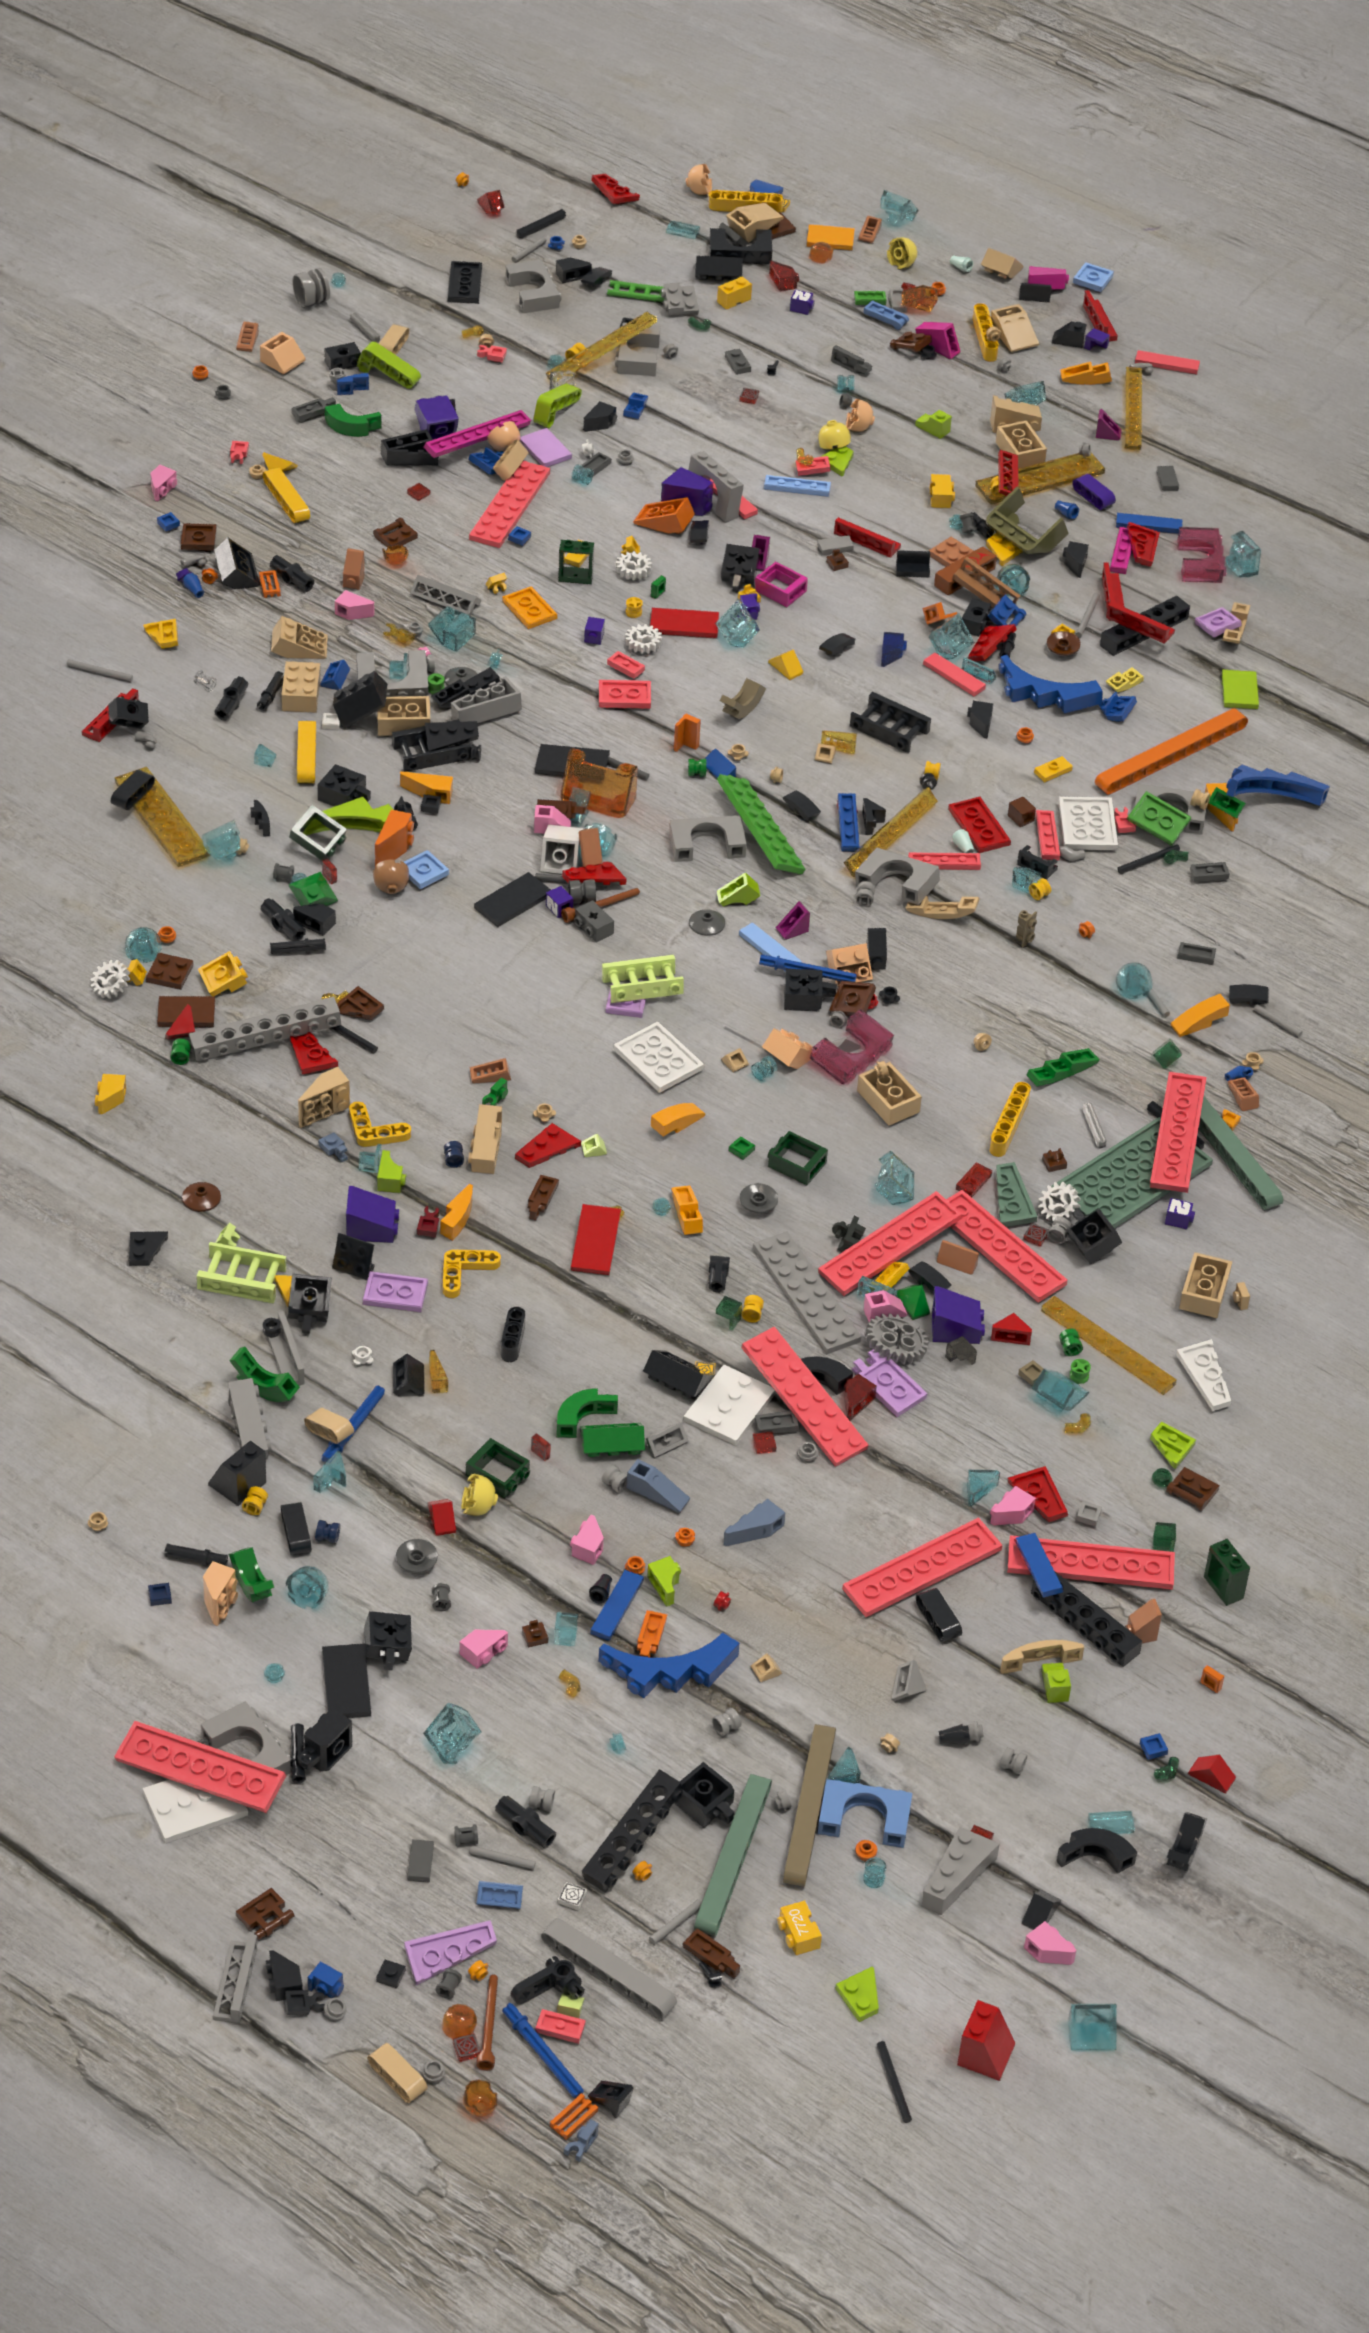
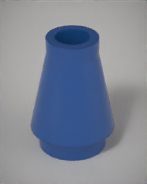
M1058 500L1055 504V509L1068 519H1075L1079 514V507L1074 503Z
M194 573L187 574L183 578V585L196 598L202 597L204 590L198 576Z

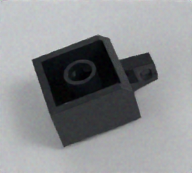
M726 544L721 569V580L733 582L732 591L739 592L741 583L755 584L754 581L760 560V548Z
M337 764L317 784L318 801L334 807L364 797L367 802L371 799V791L366 789V775Z
M786 969L784 1010L816 1012L821 1009L822 998L835 997L836 984L822 982L823 970Z
M1079 1208L1072 1212L1077 1222L1066 1230L1090 1265L1122 1244L1117 1231L1099 1208L1084 1216Z
M292 1273L287 1318L298 1319V1322H303L302 1333L310 1334L311 1323H316V1321L327 1322L332 1277Z
M369 1611L364 1625L365 1657L383 1659L384 1670H393L395 1660L408 1661L412 1651L411 1615Z
M333 1708L326 1714H322L318 1722L313 1727L308 1728L304 1734L305 1748L298 1757V1764L306 1770L314 1767L321 1772L329 1771L353 1747L352 1720Z
M702 1762L680 1781L683 1794L681 1799L677 1803L674 1802V1804L702 1827H705L717 1817L726 1824H729L733 1821L735 1815L734 1811L730 1808V1805L734 1803L735 1790L731 1783L706 1763Z

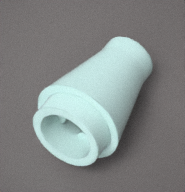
M953 255L950 259V264L963 272H969L973 268V261L969 257Z
M964 829L957 830L952 835L953 843L964 853H974L975 849L968 832Z

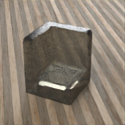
M963 1336L947 1344L945 1357L950 1362L958 1358L960 1361L966 1359L971 1365L976 1363L977 1350Z

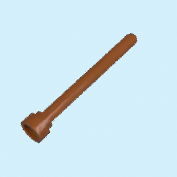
M634 888L596 901L595 903L601 908L636 896L640 893V890ZM567 907L561 910V916L565 923L574 921V908Z
M495 1974L489 1977L483 2048L477 2056L476 2063L477 2068L483 2071H489L495 2067V2056L491 2052L498 1977Z

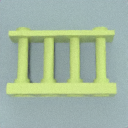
M674 955L602 964L603 983L612 982L613 984L610 986L611 1003L684 994L683 976L674 977L673 975L675 974ZM666 975L667 979L656 980L655 976ZM648 977L649 981L638 982L640 978ZM630 980L631 983L620 984L619 981Z
M209 1243V1258H212L207 1272L198 1271L197 1289L263 1302H275L276 1286L273 1284L277 1271L286 1272V1256L220 1243ZM220 1260L231 1262L227 1275L215 1273ZM239 1264L250 1266L245 1279L234 1277ZM258 1267L269 1269L265 1282L254 1281Z

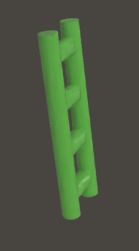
M610 280V286L614 288L613 290H607V295L656 302L664 301V298H661V288H663L661 286ZM628 288L629 291H620L619 289ZM635 290H643L644 294L636 293ZM650 292H659L660 294L651 295Z

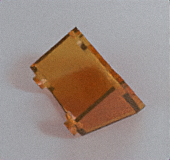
M571 748L567 757L560 799L577 802L576 806L586 807L587 810L611 817H625L636 799L638 766L624 763L619 765L616 770L585 762V753L579 749Z

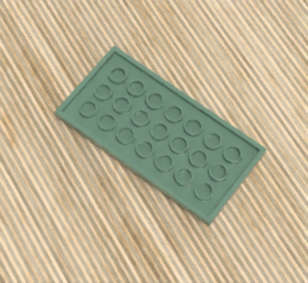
M1160 1117L1057 1182L1059 1186L1064 1182L1066 1185H1072L1073 1189L1077 1190V1195L1081 1198L1077 1203L1080 1205L1079 1209L1084 1216L1099 1208L1111 1225L1116 1228L1171 1192V1190L1150 1188L1161 1122ZM1195 1146L1190 1179L1213 1163V1159L1197 1146Z

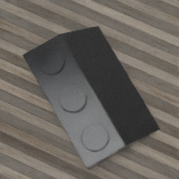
M696 256L695 277H698L699 280L714 278L716 281H723V278L733 281L742 277L743 258Z
M227 537L214 550L221 582L233 589L258 587L260 582L252 553Z
M376 671L365 674L361 679L351 682L345 688L339 689L334 693L333 707L344 729L385 707L388 684Z
M652 1350L643 1370L644 1373L648 1374L649 1379L656 1382L661 1380L665 1382V1387L672 1390L677 1388L683 1391V1396L690 1399L699 1397L715 1376V1374L700 1373V1369L695 1367V1364L665 1350Z

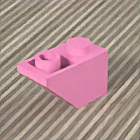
M159 465L150 473L151 488L155 501H159L177 485L176 471Z
M345 590L335 600V615L348 620L373 617L374 601Z
M536 805L534 833L545 834L548 824L571 827V820L554 806Z
M884 1290L865 1294L863 1310L869 1323L871 1319H875V1316L881 1317L882 1314L888 1317L889 1313L893 1317H896L897 1314L900 1318L907 1316L901 1299Z
M1015 1486L1010 1492L1007 1491L999 1504L996 1503L990 1511V1524L1007 1525L1023 1523L1034 1511L1036 1498Z
M590 1515L587 1521L582 1522L578 1535H574L570 1542L572 1556L592 1565L596 1563L603 1552L604 1537L594 1515Z
M474 1630L460 1641L459 1654L478 1669L483 1664H487L498 1652H503L508 1646V1632L505 1630Z
M1046 1921L1026 1935L1024 1949L1040 1963L1066 1965L1074 1963L1076 1956L1074 1945L1070 1941H1066L1059 1934L1058 1930L1050 1926Z

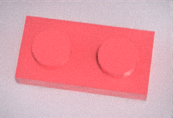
M828 456L796 460L798 476L830 472Z
M619 651L607 659V665L633 679L645 671V665Z
M542 2009L535 2031L539 2034L579 2044L586 2020Z

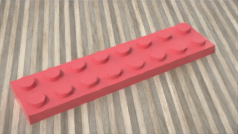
M522 461L514 474L505 481L469 534V540L500 548L549 476L550 468Z
M1169 1072L1150 1188L1188 1193L1207 1077Z
M963 1190L946 1199L962 1213V1219L950 1227L1038 1303L1067 1285L1068 1280Z
M936 1191L819 1267L818 1273L845 1296L892 1263L897 1262L962 1219V1213Z
M775 1326L742 1343L741 1348L835 1467L868 1449V1443Z
M978 1517L844 1583L842 1590L862 1614L868 1617L1001 1551L1002 1544Z
M1010 1535L1007 1573L1031 1575L1016 1544V1537L1020 1536ZM1038 1538L1054 1571L1064 1579L1173 1590L1175 1552Z
M138 1721L133 1722L114 1756L118 1762L267 1813L286 1778V1774L283 1771Z

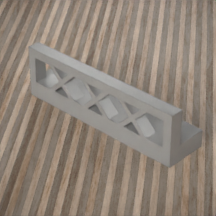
M418 574L410 592L414 596L471 616L474 606H480L482 601L477 596ZM419 584L425 586L426 591L422 593L416 592ZM434 590L439 591L441 596L434 599L430 592ZM453 596L456 602L447 604L445 598ZM464 601L469 602L468 610H463L460 603Z
M284 1310L278 1311L281 1332L276 1337H267L280 1374L289 1372L298 1385L305 1384L303 1363Z
M248 1934L246 1942H230L213 2020L240 2024L258 1948L257 1935ZM234 1949L244 1950L243 1956L237 1959L233 1954ZM238 1966L240 1969L239 1975L233 1978L229 1971ZM234 1985L235 1992L232 1996L228 1997L225 1989ZM229 2004L231 2006V2015L220 2013V2009Z

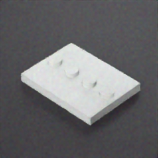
M1059 797L1064 846L1072 850H1117L1118 842L1112 798Z
M659 1022L642 1029L613 1046V1050L659 1093L704 1070V1064Z
M723 1365L686 1412L683 1421L736 1446L755 1422V1415L761 1414L776 1394V1391L773 1387Z
M170 1779L143 1788V1795L165 1843L248 1816V1810L244 1805Z

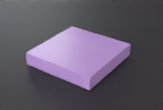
M1223 607L1194 619L1195 624L1212 637L1223 634L1225 629L1233 630L1242 626L1241 620Z
M610 988L606 1013L642 1018L646 999L611 1003Z

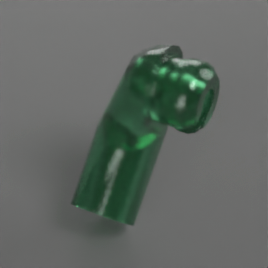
M694 317L688 319V323L695 329L708 330L710 328L711 321L709 319H704L703 323Z
M1171 850L1164 855V860L1168 864H1172L1177 860L1187 861L1189 852Z
M1170 1757L1168 1766H1163L1154 1771L1155 1779L1166 1781L1175 1778L1179 1759L1177 1757Z

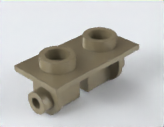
M1022 910L1019 913L1016 938L1018 941H1022V948L1031 943L1035 938L1036 911L1032 915L1026 910Z

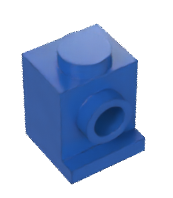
M321 1961L307 1977L308 1990L311 1992L316 1989L317 1992L324 1993V1996L334 1998L343 1991V1974Z

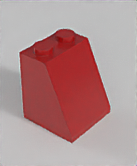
M977 2000L962 2034L957 2065L1000 2081L1015 2047V2041L999 2007Z

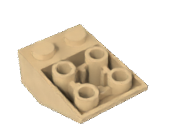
M766 203L738 207L726 215L729 227L747 242L756 238V229L768 230L784 219L782 215Z
M1020 304L991 310L993 327L1001 330L1000 339L1011 352L1039 345L1028 315Z
M281 616L272 631L271 652L285 658L326 659L328 635L290 618Z
M339 1067L322 1073L298 1099L300 1128L349 1108L350 1084L348 1078Z

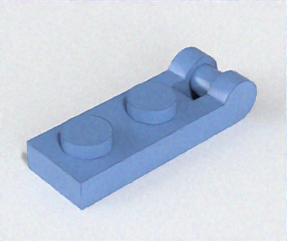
M871 301L864 307V314L893 325L896 330H900L909 321L907 315L874 301Z

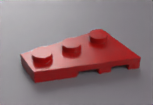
M592 175L591 181L613 204L639 201V194H633L628 187L618 185V181L609 175Z
M1128 522L1127 530L1135 562L1151 567L1160 532Z
M1015 624L985 627L968 655L969 662L985 661L997 649L996 645L1000 642H1005L1008 639L1007 635L1017 630Z
M612 862L562 870V877L568 884L569 881L579 880L581 883L584 880H595V882L603 883V885H610V882H619L620 885H626L627 878Z
M311 1032L296 1037L290 1036L289 1040L302 1075L339 1067L335 1057L332 1058L329 1055V1051L318 1043V1039Z
M551 1123L515 1153V1159L531 1168L548 1161L553 1155L558 1153L562 1155L566 1153L567 1149L580 1147L581 1140Z
M1046 1466L1008 1477V1483L1013 1488L1016 1486L1036 1498L1034 1509L1048 1522L1068 1517V1511Z

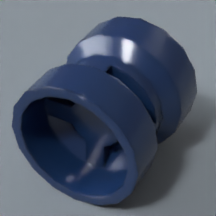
M458 1141L447 1142L444 1145L446 1165L451 1168L460 1167L464 1163L462 1144Z
M319 1520L315 1539L318 1541L326 1539L330 1543L336 1544L340 1535V1523L333 1522L328 1524L324 1520Z

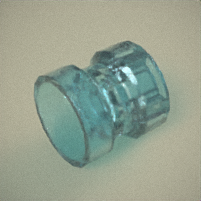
M838 375L837 390L854 391V375H849L848 377Z
M579 464L574 467L572 471L573 480H580L586 485L592 481L593 469L584 468Z
M765 1056L760 1062H756L751 1066V1071L756 1079L763 1081L768 1077V1074L771 1075L777 1071V1064L772 1057Z
M874 1857L865 1862L863 1881L870 1888H879L885 1882L887 1866L882 1859Z

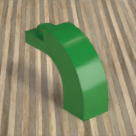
M341 404L325 407L326 423L331 429L340 434L363 437L369 436V431L382 429V415L380 412L357 416L345 412Z
M240 1347L229 1360L239 1373L236 1378L238 1380L253 1378L254 1385H258L259 1396L269 1401H289L300 1388L289 1372L274 1374L261 1367L246 1347Z
M598 1388L582 1390L569 1396L558 1410L556 1438H577V1425L587 1415L617 1414L618 1395H599Z
M253 1547L229 1553L237 1580L246 1597L251 1602L272 1596L270 1589L274 1588L273 1581L263 1576Z

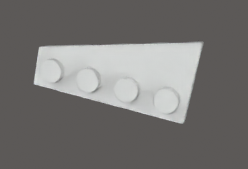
M1212 1339L1178 1349L1176 1356L1211 1410L1215 1411L1230 1406L1231 1398L1222 1377V1370L1217 1361V1354L1214 1352Z

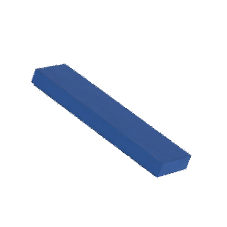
M1117 513V528H1127L1128 522L1157 532L1182 533L1183 519Z
M838 793L841 851L859 852L856 794Z
M1036 1533L1016 1537V1544L1042 1597L1063 1593L1062 1585Z
M624 1570L593 1624L590 1634L608 1641L611 1640L641 1587L644 1576Z

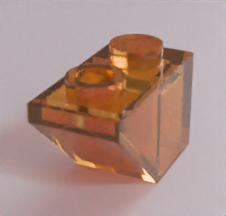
M921 285L904 290L901 293L902 305L931 312L938 301L937 288Z

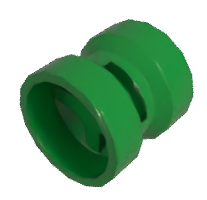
M688 759V776H694L695 774L706 776V759H700L699 761Z
M176 1039L173 1042L170 1059L174 1064L184 1065L188 1063L191 1051L190 1042L186 1039Z
M1066 1329L1059 1335L1063 1351L1067 1356H1076L1083 1350V1345L1079 1340L1080 1337L1076 1329Z

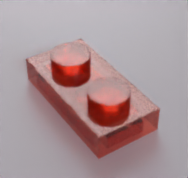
M976 1162L956 1184L955 1190H963L972 1198L992 1176V1170Z

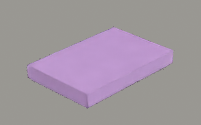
M547 428L520 438L521 444L544 467L572 459V453Z
M370 1271L363 1297V1305L422 1312L428 1279Z

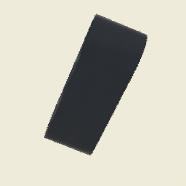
M139 769L136 770L113 792L111 804L129 811L151 790L155 783V777Z
M512 1307L507 1313L501 1340V1358L505 1362H514L519 1357L525 1330V1310L521 1307Z
M302 1502L281 1505V1516L290 1555L312 1552Z
M937 1588L915 1596L919 1610L940 1642L962 1636L960 1622Z

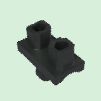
M855 1215L850 1224L846 1225L844 1221L835 1223L832 1227L835 1237L838 1239L842 1237L837 1248L841 1253L845 1248L848 1249L859 1242V1240L852 1236L860 1239L866 1228L858 1224L859 1217Z

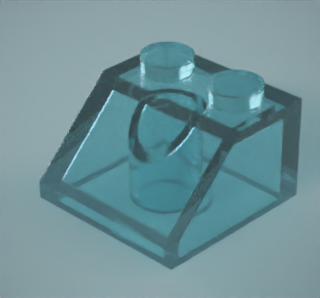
M1045 1368L1032 1387L1037 1392L1036 1396L1044 1401L1048 1399L1053 1403L1052 1407L1061 1412L1063 1410L1071 1411L1089 1394V1391L1060 1372Z

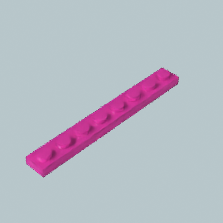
M522 410L426 442L424 448L433 458L488 440L489 433L497 426L499 428L504 426V422H514L519 429L530 425L531 419Z

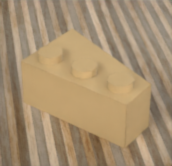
M993 395L990 416L993 433H997L998 426L1026 420L1034 431H1041L1042 416L1039 406L1024 402L1016 403L1012 402L1011 399L1007 398L1004 400Z
M479 1104L477 1124L474 1125L473 1131L475 1138L471 1141V1150L473 1152H469L468 1164H472L471 1172L495 1173L502 1134V1106Z

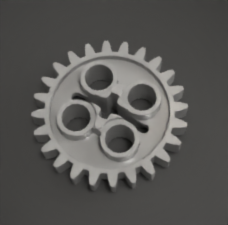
M889 1313L888 1317L884 1314L881 1317L875 1316V1319L870 1320L865 1330L866 1342H870L869 1347H875L873 1352H880V1357L887 1356L888 1361L892 1358L895 1363L898 1360H901L903 1364H905L906 1360L910 1364H912L913 1360L918 1362L919 1358L922 1359L924 1354H926L929 1341H927L928 1336L924 1335L925 1330H919L920 1325L914 1326L913 1320L908 1322L907 1317L900 1319L898 1314L896 1317H893L891 1313Z

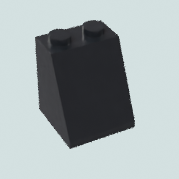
M249 1441L220 1465L208 1482V1485L239 1506L247 1498L250 1487L257 1486L261 1488L267 1483L265 1450Z

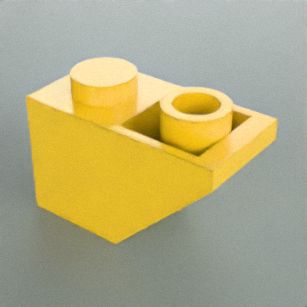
M103 1074L102 1081H98L97 1091L99 1095L95 1096V1106H98L99 1114H104L124 1102L127 1089L126 1075Z

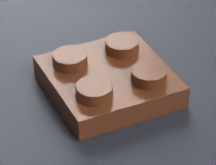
M951 536L929 551L930 557L947 567L974 550Z

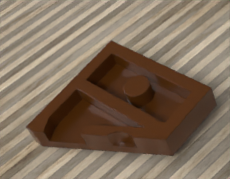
M359 986L337 1003L340 1014L372 1020L385 1009L384 1004Z

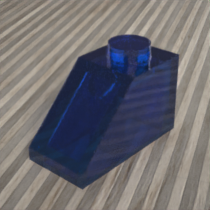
M884 632L881 667H885L902 658L903 651H906L907 647L904 633Z

